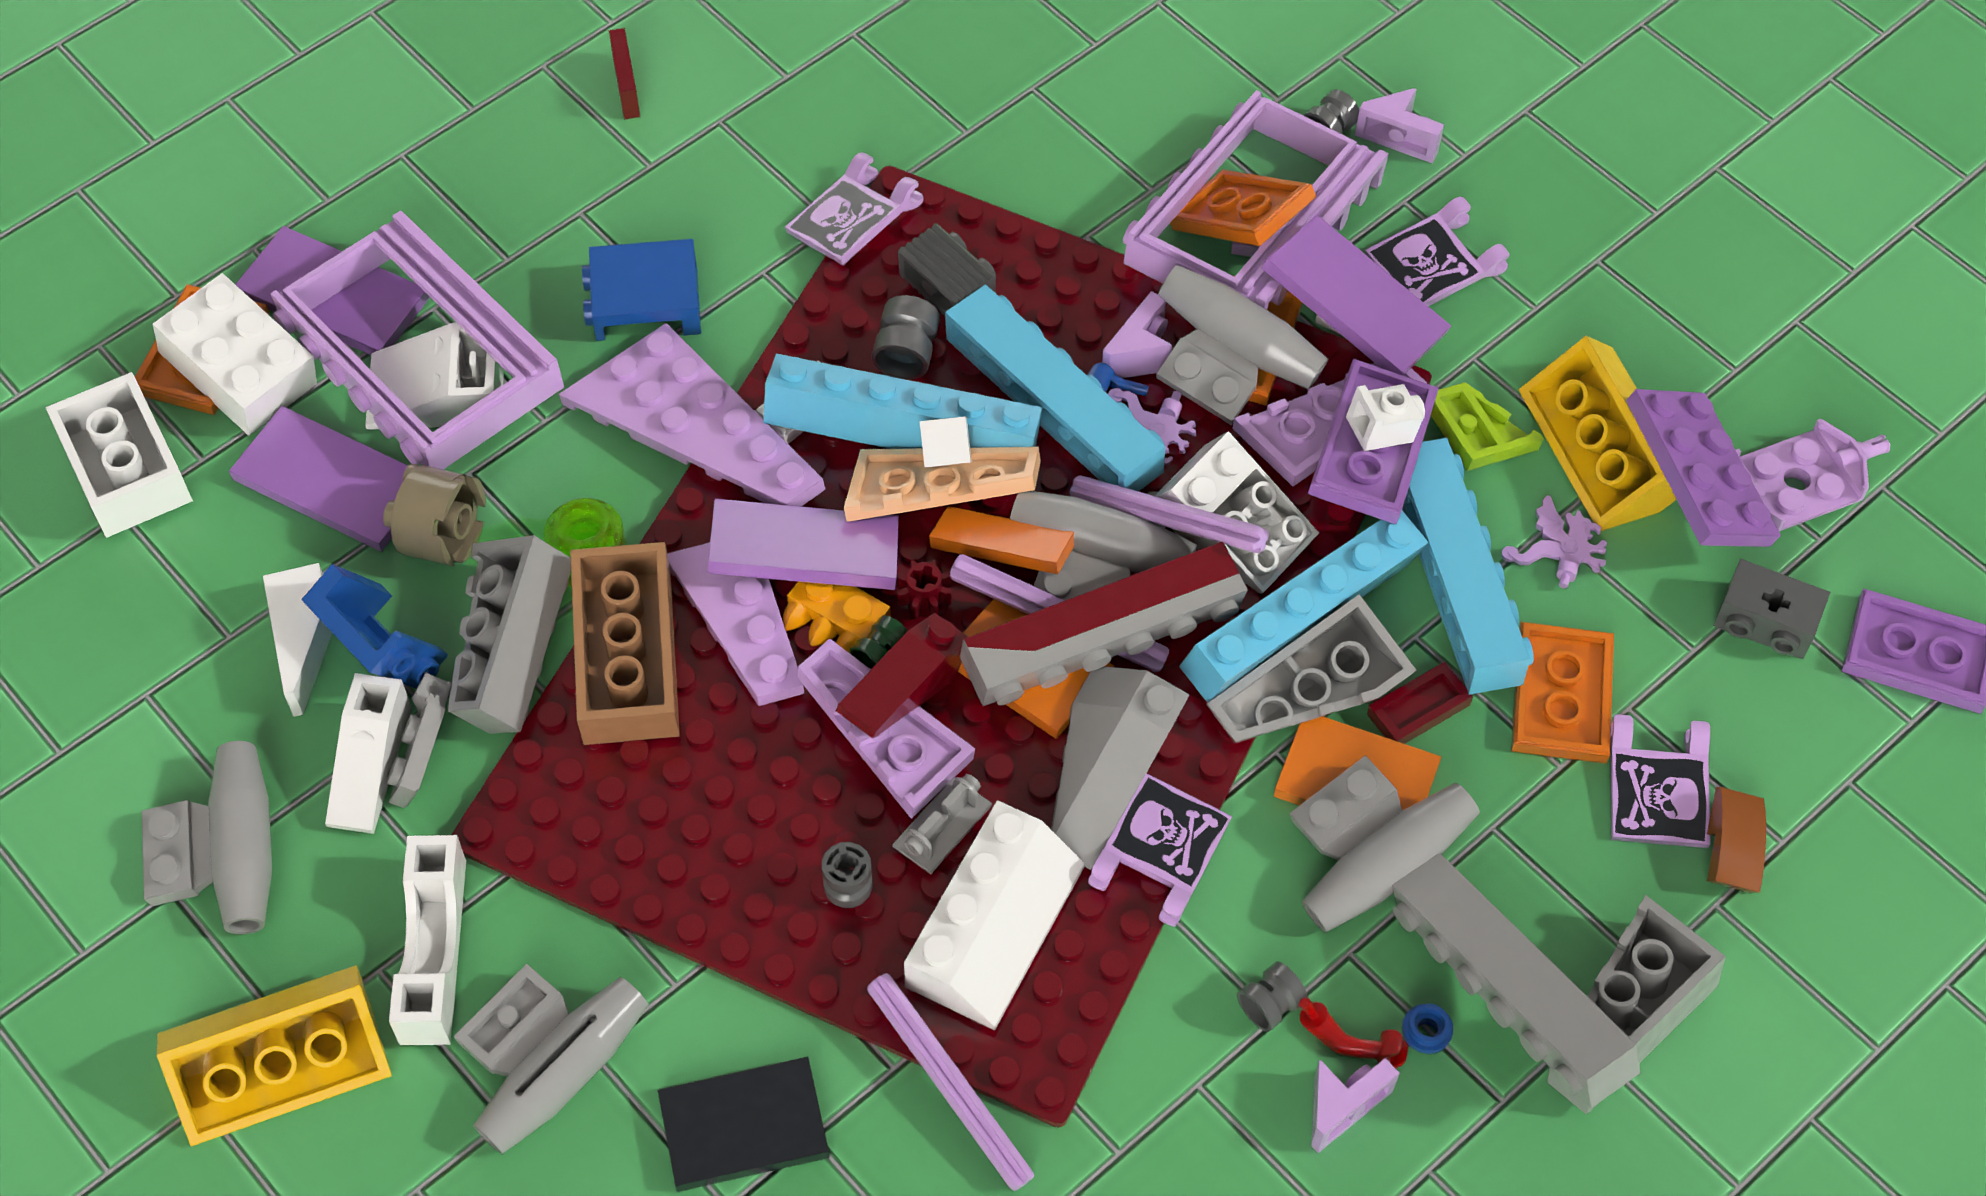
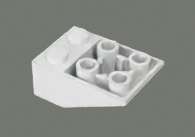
M456 322L371 353L370 370L427 427L443 426L503 385L504 368ZM369 410L366 411V429H379L374 421V415Z
M1229 431L1205 444L1155 495V497L1266 529L1269 538L1265 549L1261 553H1254L1225 544L1244 583L1260 594L1277 579L1319 534ZM1172 529L1177 535L1197 544V550L1219 543Z

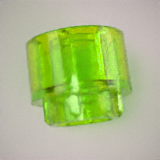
M583 497L565 502L552 512L544 527V541L570 558V550L627 545L623 522L619 513L608 503L594 498ZM570 572L568 586L572 587V579Z

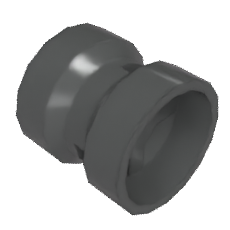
M1335 89L1323 97L1320 101V106L1312 107L1304 116L1342 134V131L1350 130L1357 123L1359 107L1350 95Z
M840 842L825 852L822 859L824 892L827 898L834 905L843 908H853L863 904L869 898L873 889L871 858L868 852L862 846L852 842Z
M1278 961L1263 972L1262 980L1258 983L1250 982L1237 992V999L1244 1013L1258 1028L1265 1032L1271 1031L1281 1023L1282 1014L1287 1010H1297L1300 1007L1299 1002L1302 998H1308L1306 989L1296 974L1288 966Z

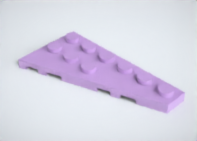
M667 323L559 393L562 405L574 411L579 408L591 414L594 421L605 426L612 424L629 432L630 438L685 465L691 462L705 469L706 475L718 481L724 478L742 487L745 494L764 503L803 506L826 490L823 478L768 424L763 423V419Z

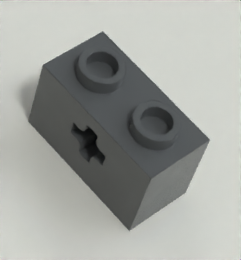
M1740 559L1729 583L1714 626L1726 630L1732 636L1747 638L1769 646L1780 654L1793 655L1804 659L1817 632L1830 592Z

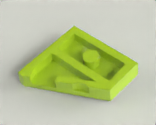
M1466 382L1439 389L1437 392L1431 416L1445 438L1448 439L1454 452L1461 457L1467 471L1539 450L1544 440L1539 432L1533 430L1529 435L1508 421L1511 413L1498 404L1486 400L1482 393Z

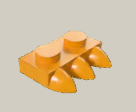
M798 581L787 595L788 604L784 610L783 624L785 630L789 631L800 628L813 619L809 630V643L811 646L824 644L827 640H832L839 635L836 643L850 653V648L860 638H867L871 634V626L881 616L891 617V607L855 586Z

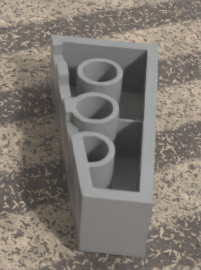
M535 535L473 543L471 558L477 561L476 575H472L467 579L465 594L472 597L470 615L461 619L459 634L463 636L466 642L464 651L456 656L448 712L489 734L521 732L523 723L528 716L529 703L537 678L542 671V662L548 642L555 629V620L563 594L569 584L571 558Z
M1645 895L1629 927H1626L1617 942V947L1606 966H1603L1595 979L1588 998L1637 1044L1640 1063L1718 987L1726 956ZM1549 1068L1547 1082L1587 1115L1594 1107L1590 1108L1577 1094L1574 1096L1568 1095L1556 1081L1553 1070Z

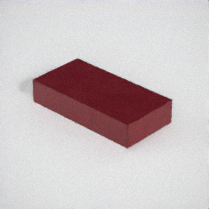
M625 28L608 30L624 120L640 117Z
M1443 662L1370 704L1366 715L1385 738L1405 744L1470 706L1473 695L1468 694L1464 684L1449 666Z

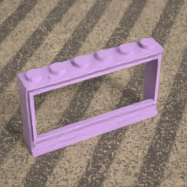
M1256 90L1245 103L1240 102L1237 104L1230 120L1225 126L1219 125L1215 129L1208 145L1204 149L1198 148L1194 152L1188 167L1182 173L1176 172L1164 194L1161 197L1155 196L1151 200L1145 215L1139 221L1133 220L1130 223L1123 237V243L1126 244L1124 264L1161 283H1164L1171 270L1176 265H1179L1228 285L1266 310L1269 302L1280 305L1287 289L1262 269L1266 259L1316 215L1333 228L1341 231L1347 222L1351 203L1361 207L1367 197L1369 186L1377 189L1381 185L1389 154L1380 149L1375 153L1369 150L1367 146H1361L1357 144V141L1268 98H1261L1262 92ZM1254 129L1328 165V167L1312 185L1316 198L1265 241L1234 277L1157 237Z
M400 210L392 215L393 221L381 226L379 230L370 233L284 288L280 293L277 290L271 292L270 294L277 309L273 313V318L289 334L293 333L298 338L297 341L314 356V360L318 358L322 362L326 375L334 385L339 387L343 384L348 389L351 400L362 413L369 410L374 415L373 418L377 427L386 438L391 439L395 437L400 442L401 450L412 464L418 465L421 463L422 465L445 469L563 389L564 385L557 359ZM390 259L513 377L434 432L312 311V309Z

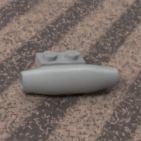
M1176 265L1159 290L1158 295L1197 330L1180 338L1157 372L1156 378L1230 425L1233 424L1234 418L1239 415L1255 391L1258 369L1309 389L1317 380L1328 361V358L1287 322L1221 282Z
M1036 491L1018 493L1015 499L1010 520L1060 531L1074 532V548L1059 574L1039 571L1034 583V587L1063 600H1068L1129 577L1130 572L1140 573L1193 553L1197 549V544L1149 520L1078 497Z
M230 741L220 745L216 750L209 806L185 800L142 810L144 900L151 906L191 898L199 896L200 891L213 883L224 930L231 934L243 935L258 932L265 926L272 877L269 798L256 746L246 741Z
M1365 755L1290 813L1291 821L1321 855L1324 854L1339 860L1301 901L1305 911L1313 922L1326 933L1379 905L1394 893L1392 884L1438 853L1442 855L1480 814L1477 804L1460 784L1453 783L1402 810L1397 789Z
M526 964L454 1035L457 1043L492 1075L495 1073L507 1076L504 1083L474 1123L473 1127L495 1150L500 1154H504L553 1118L613 1057L648 1007L646 999L627 980L619 977L569 1013L562 994Z

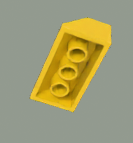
M1585 336L1522 386L1519 392L1593 523H1597L1601 527V531L1660 513L1677 499L1626 402L1629 396L1637 389L1613 347Z
M357 965L157 1034L156 1055L190 1146L392 1076L375 1016Z

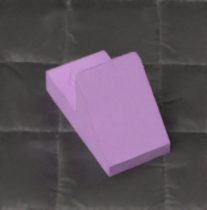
M1415 88L1363 102L1359 109L1355 136L1433 163L1439 151L1444 124L1412 113L1417 90Z
M1152 291L1103 350L1102 363L1108 364L1114 370L1115 376L1127 378L1157 373L1172 351V345L1161 339L1168 320L1164 318L1166 301Z
M1386 1058L1372 1069L1367 1064L1362 1066L1347 1080L1345 1085L1319 1060L1314 1076L1311 1146L1317 1153L1327 1147L1393 1092L1399 1072Z

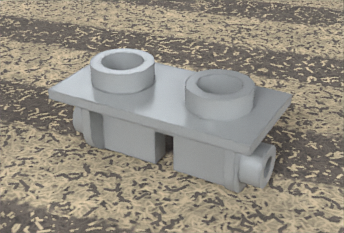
M966 774L963 778H956L954 776L893 843V847L929 874H932L992 806L990 801L978 794L977 791L981 787L979 781L970 774Z

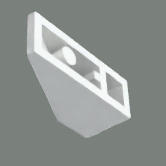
M319 563L263 576L283 692L294 717L304 714L332 636V632L301 600L323 575Z

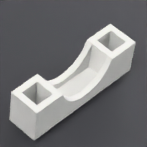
M457 835L407 836L403 873L406 901V941L400 971L393 975L389 1023L399 1045H451L466 859Z

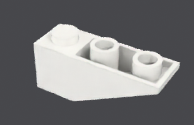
M355 673L341 717L325 822L326 827L374 834L389 785L386 783L392 764L398 755L401 736L412 708L401 679Z

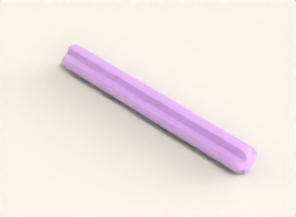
M1082 475L1075 477L1073 486L1070 489L1072 497H1078L1135 515L1158 525L1213 541L1224 542V544L1254 553H1261L1265 549L1269 538L1268 531L1260 526Z
M964 554L956 558L950 571V578L1026 614H1031L1065 601ZM1154 641L1150 648L1139 654L1129 655L1126 651L1118 654V656L1153 672H1160L1168 657L1169 649Z
M885 973L873 980L867 987L869 994L1009 1188L1016 1191L1029 1183L1034 1177L1033 1171L893 978Z

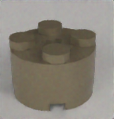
M408 465L395 500H390L387 503L383 514V523L386 527L391 528L392 541L396 550L403 555L448 566H455L454 562H465L471 556L473 543H478L484 522L476 520L478 506L485 507L486 504L483 485L478 478L426 465Z

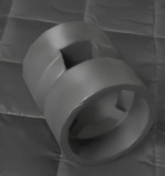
M908 295L896 296L887 301L881 317V328L876 336L872 351V362L878 370L888 376L905 380L924 376L928 370L932 355V341L937 335L940 323V314L936 307L926 300Z

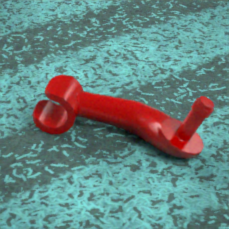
M1302 998L1300 1000L1299 1006L1302 1010L1299 1020L1301 1024L1335 1053L1341 1056L1375 1059L1378 1063L1386 1058L1394 1068L1401 1067L1405 1063L1409 1045L1403 1040V1036L1399 1031L1384 1030L1381 1032L1379 1041L1358 1039L1346 1034L1323 1003L1311 1002L1309 998Z

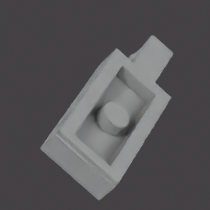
M425 673L411 699L418 712L415 716L411 714L408 718L401 736V742L408 744L403 758L396 756L386 783L394 786L388 803L402 808L408 807L419 791L446 710L444 707L452 682H447Z

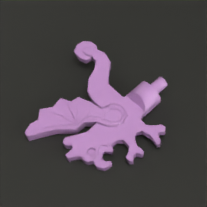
M1114 388L1108 392V395L1116 402L1126 401L1133 417L1147 430L1151 429L1161 437L1166 446L1165 454L1169 453V448L1167 447L1170 444L1178 445L1179 453H1185L1184 448L1189 447V442L1182 440L1178 436L1180 433L1196 436V430L1193 429L1196 427L1195 421H1189L1183 425L1176 423L1182 409V404L1179 402L1180 392L1173 391L1171 398H1165L1158 414L1144 411L1137 395L1130 391ZM1165 458L1164 466L1170 465L1173 458Z
M1547 495L1543 499L1542 506L1536 509L1535 513L1538 519L1536 529L1542 532V538L1545 540L1533 544L1524 554H1518V549L1512 546H1506L1502 549V558L1507 562H1515L1518 565H1530L1543 557L1559 560L1556 576L1560 579L1559 587L1566 589L1569 582L1575 581L1581 563H1587L1595 573L1600 572V567L1606 565V560L1596 559L1591 554H1605L1606 548L1604 547L1607 546V542L1602 540L1597 545H1592L1587 541L1593 538L1590 532L1595 531L1599 535L1601 527L1597 523H1591L1590 519L1584 518L1581 511L1578 510L1576 516H1573L1571 513L1565 515V521L1569 530L1567 535L1563 530L1564 521L1557 513L1551 496Z

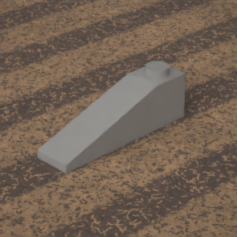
M1359 594L1207 703V706L1234 743L1376 700L1417 670Z
M1103 666L1091 671L1070 708V725L1067 743L1063 752V768L1060 787L1056 795L1051 830L1085 863L1084 866L1090 870L1103 851L1189 697V694L1146 670Z

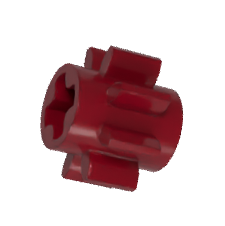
M932 560L930 563L911 561V568L908 570L907 575L903 573L897 574V588L899 589L897 592L898 606L908 605L915 619L918 616H930L933 613L938 615V610L942 604H952V590L949 589L952 586L950 572L941 574L935 560Z

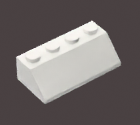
M997 800L904 962L905 987L995 1030L1084 869L1085 863L1041 820Z

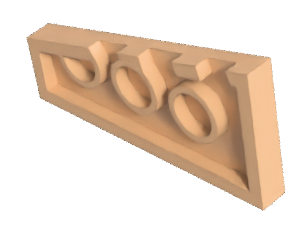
M1039 447L970 448L972 462L934 467L924 466L922 448L860 449L844 505L846 521L1035 490L1041 463Z

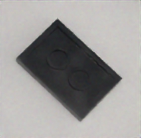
M809 1057L657 1090L677 1192L830 1158Z

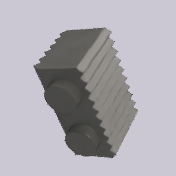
M934 224L931 229L928 228L918 238L914 237L912 242H908L905 247H901L898 251L899 274L901 278H905L906 282L910 283L913 289H917L918 293L922 294L924 299H928L929 303L933 304L936 309H939L942 315H945L947 310L985 284L995 292L996 273L992 265L984 258L977 260L967 251L964 241L957 233L951 232L948 234L938 224Z

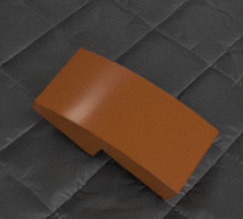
M1716 787L1707 830L1708 835L1715 836L1707 882L1749 893H1760L1766 851V810L1764 798L1724 787Z

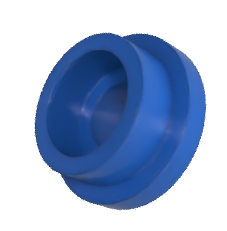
M1420 1004L1414 1006L1406 1013L1402 1023V1034L1407 1044L1414 1050L1425 1054H1433L1442 1051L1450 1043L1453 1035V1023L1449 1015L1441 1007L1435 1004ZM1429 1025L1435 1030L1436 1034L1431 1037L1425 1036L1419 1032L1418 1027Z

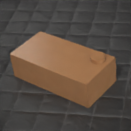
M665 542L570 550L577 723L583 744L590 745L680 737L671 575Z

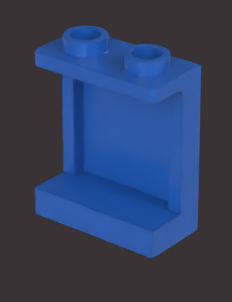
M693 239L589 247L590 265H582V279L584 291H591V299L583 300L585 325L594 326L596 341L605 340V326L682 320L684 336L701 334L697 262Z
M331 564L301 599L370 673L381 677L401 679L404 685L417 689L425 673L436 676L440 665L447 658L448 654L441 647L402 632L395 631L391 634L374 616L392 595L382 584Z

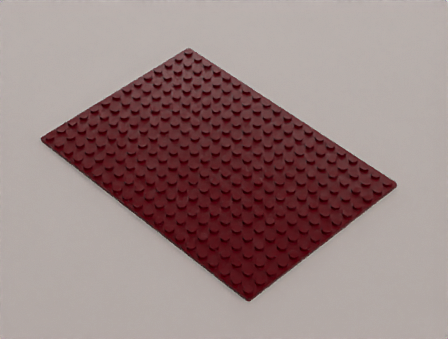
M885 166L870 186L871 190L890 199L897 183L904 177H910L918 182L919 186L914 190L923 195V203L915 209L903 211L844 265L827 256L824 257L737 394L754 411L764 404L765 383L776 354L886 375L878 370L872 362V351L876 336L881 328V317L885 304L891 298L904 295L919 297L928 301V299H924L922 294L918 293L917 289H913L912 285L907 283L905 278H901L899 274L898 251L901 247H905L908 242H912L914 237L918 238L928 228L931 229L934 224H938L948 234L951 232L957 233L964 241L967 251L977 260L980 258L986 259L996 273L995 293L998 296H1005L1013 305L1014 310L1027 322L1035 323L1052 345L1056 348L1064 349L1071 357L1073 363L1086 375H1088L1095 364L1102 362L1104 348L1151 291L1158 294L1163 283L1124 264V254L899 168ZM1166 302L1164 318L1168 320L1161 339L1170 343L1173 350L1181 337L1183 338L1197 329ZM937 309L940 314V323L937 335L932 341V355L928 370L924 376L911 379L910 381L1013 401L946 339L945 315H942L940 310ZM1300 321L1296 322L1294 329L1328 358L1325 367L1311 388L1322 383L1329 386L1344 380L1353 359L1368 364L1375 363L1347 339ZM1414 365L1412 369L1430 385L1431 373ZM1157 373L1122 378L1149 386L1146 396L1135 395H1137L1144 411L1155 414L1159 413L1164 399L1171 398L1173 391H1176L1157 379ZM1277 376L1267 405L1247 401L1238 416L1249 413L1250 416L1266 411L1269 404L1285 398L1289 402L1308 393V389ZM1108 387L1106 393L1108 394V392L1114 388ZM1181 394L1179 402L1182 404V409L1176 423L1183 425L1189 421H1195L1196 427L1193 429L1196 430V436L1180 433L1178 436L1182 440L1189 442V447L1184 448L1185 453H1179V446L1176 444L1168 445L1169 453L1165 454V458L1172 457V462L1170 465L1164 466L1163 474L1138 492L1145 494L1159 492L1205 444L1229 431L1319 532L1263 593L1260 594L1245 584L1248 589L1238 613L1222 622H1214L1213 619L1197 624L1196 629L1180 638L1172 639L1168 635L1155 640V642L1169 649L1168 657L1160 672H1153L1118 655L1111 657L1110 663L1115 668L1149 671L1189 694L1187 701L1146 774L1221 810L1256 737L1234 743L1208 708L1207 701L1179 666L1197 643L1353 539L1366 514L1309 495L1308 491L1315 471L1295 486H1292L1232 429L1233 424H1228ZM1122 401V403H1124L1128 407L1127 402ZM1039 425L1036 447H1039L1041 463L1035 490L1033 491L1071 496L1070 489L1073 486L1075 477L1082 475L1099 480ZM806 431L801 433L788 445L823 478L826 489L801 507L844 510L860 449L889 448ZM691 463L639 544L665 542L668 554L709 543L715 499L764 502L745 494L742 487L724 478L718 481L706 475L705 469ZM1018 493L891 514L898 515L897 574L903 573L907 575L908 570L911 568V561L930 563L932 560H935L941 574L951 571L954 561L962 554L933 549L929 539L931 532L948 506L1010 519ZM1165 527V529L1175 533L1171 528ZM968 556L1034 586L1039 573L1038 570ZM671 573L680 737L584 745L577 723L573 645L524 721L521 732L516 733L451 835L458 836L465 857L921 1066L867 990L868 985L873 980L887 973L893 978L974 1091L1053 1127H1063L1067 1123L1165 924L1159 920V915L1172 888L1120 862L1106 890L1102 891L1088 884L1092 869L1090 870L1084 866L995 1030L906 988L904 962L997 800L1041 820L1051 829L1056 795L1060 787L1063 768L1062 758L1064 747L1067 743L1069 725L1055 739L1006 704L998 705L996 701L982 706L971 680L959 672L952 683L920 705L922 709L975 748L973 760L955 777L963 778L966 774L975 777L981 785L977 791L978 794L992 803L990 809L932 874H929L893 847V843L932 800L911 819L805 686L804 694L758 706L730 664L728 655L720 643L715 641L707 629L703 617L697 608L692 606L684 594L683 587ZM897 578L895 590L857 587L890 606L891 617L904 625L907 630H910L929 617L918 616L915 619L908 605L898 606L897 592L899 589L897 588ZM769 579L783 621L784 610L788 604L787 595L798 581ZM952 580V586L949 588L952 590V604H942L938 610V615L951 622L963 633L990 604L993 598ZM813 619L800 628L786 631L797 666L802 664L823 645L811 646L809 643V630ZM839 635L832 639L835 643L837 642ZM840 842H852L862 846L871 858L873 889L869 898L863 904L853 908H843L834 905L824 892L822 859L830 847Z

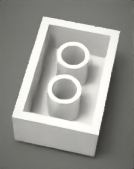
M223 273L153 323L158 352L205 396L212 399L214 404L248 436L267 423L281 406L288 407L317 384L314 356Z
M132 372L45 407L106 538L193 501Z

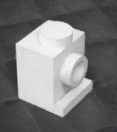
M1404 384L1368 390L1366 385L1356 388L1346 419L1364 451L1414 442L1425 416V408L1422 399L1418 395L1410 396Z

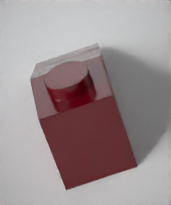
M933 613L903 635L842 699L836 708V712L874 739L955 680L962 664L960 653L963 640L968 636L958 630L948 620Z

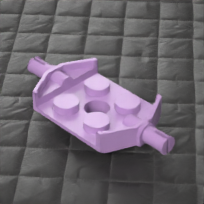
M1818 419L1812 431L1741 457V450L1736 449V452L1745 469L1751 475L1752 482L1764 505L1769 509L1771 518L1778 531H1782L1862 501L1869 489L1867 460L1883 453H1888L1890 451V443L1888 439L1884 441L1886 436L1883 434L1864 442H1856L1853 437L1823 419ZM1796 478L1804 483L1806 489L1798 490L1789 487L1784 479Z

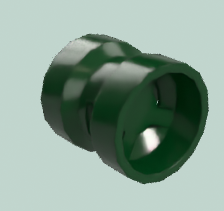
M883 615L871 626V634L867 638H860L850 648V654L869 669H872L908 630L896 619Z

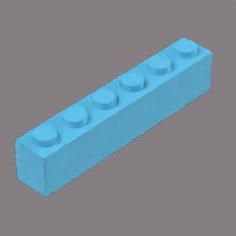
M985 284L945 312L946 339L1014 402L1042 407L1040 426L1100 481L1140 491L1164 473L1166 446L1161 437L1155 431L1147 430L1133 417L1132 412L1124 403L1116 402L1103 390L1101 384L1094 376L1086 375L1073 363L1071 357L1064 349L1056 348L1052 345L1035 323L1027 322L1022 318L1005 296H998Z
M776 354L765 383L763 423L889 449L922 448L919 421L967 416L970 448L1036 447L1042 407Z
M1442 438L1422 442L1402 509L1429 542L1419 553V557L1468 694L1524 685L1528 666L1533 664L1532 645L1527 637L1522 638L1520 633L1517 605L1513 599L1508 600L1505 593L1503 568L1499 562L1494 563L1491 556L1489 531L1485 525L1480 526L1476 516L1477 501L1475 494L1472 490L1466 489L1463 481L1464 468L1461 457L1458 454L1453 455L1448 439Z
M1401 511L1397 524L1379 520L1197 643L1180 664V669L1207 703H1209L1360 594L1361 597H1364L1406 568L1429 542L1403 511Z

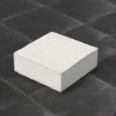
M967 416L919 421L925 467L972 462Z

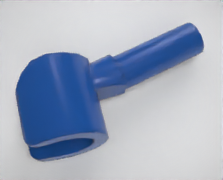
M1106 363L1095 364L1088 373V375L1094 376L1099 381L1105 392L1108 387L1143 396L1147 395L1148 385L1115 376L1114 370Z

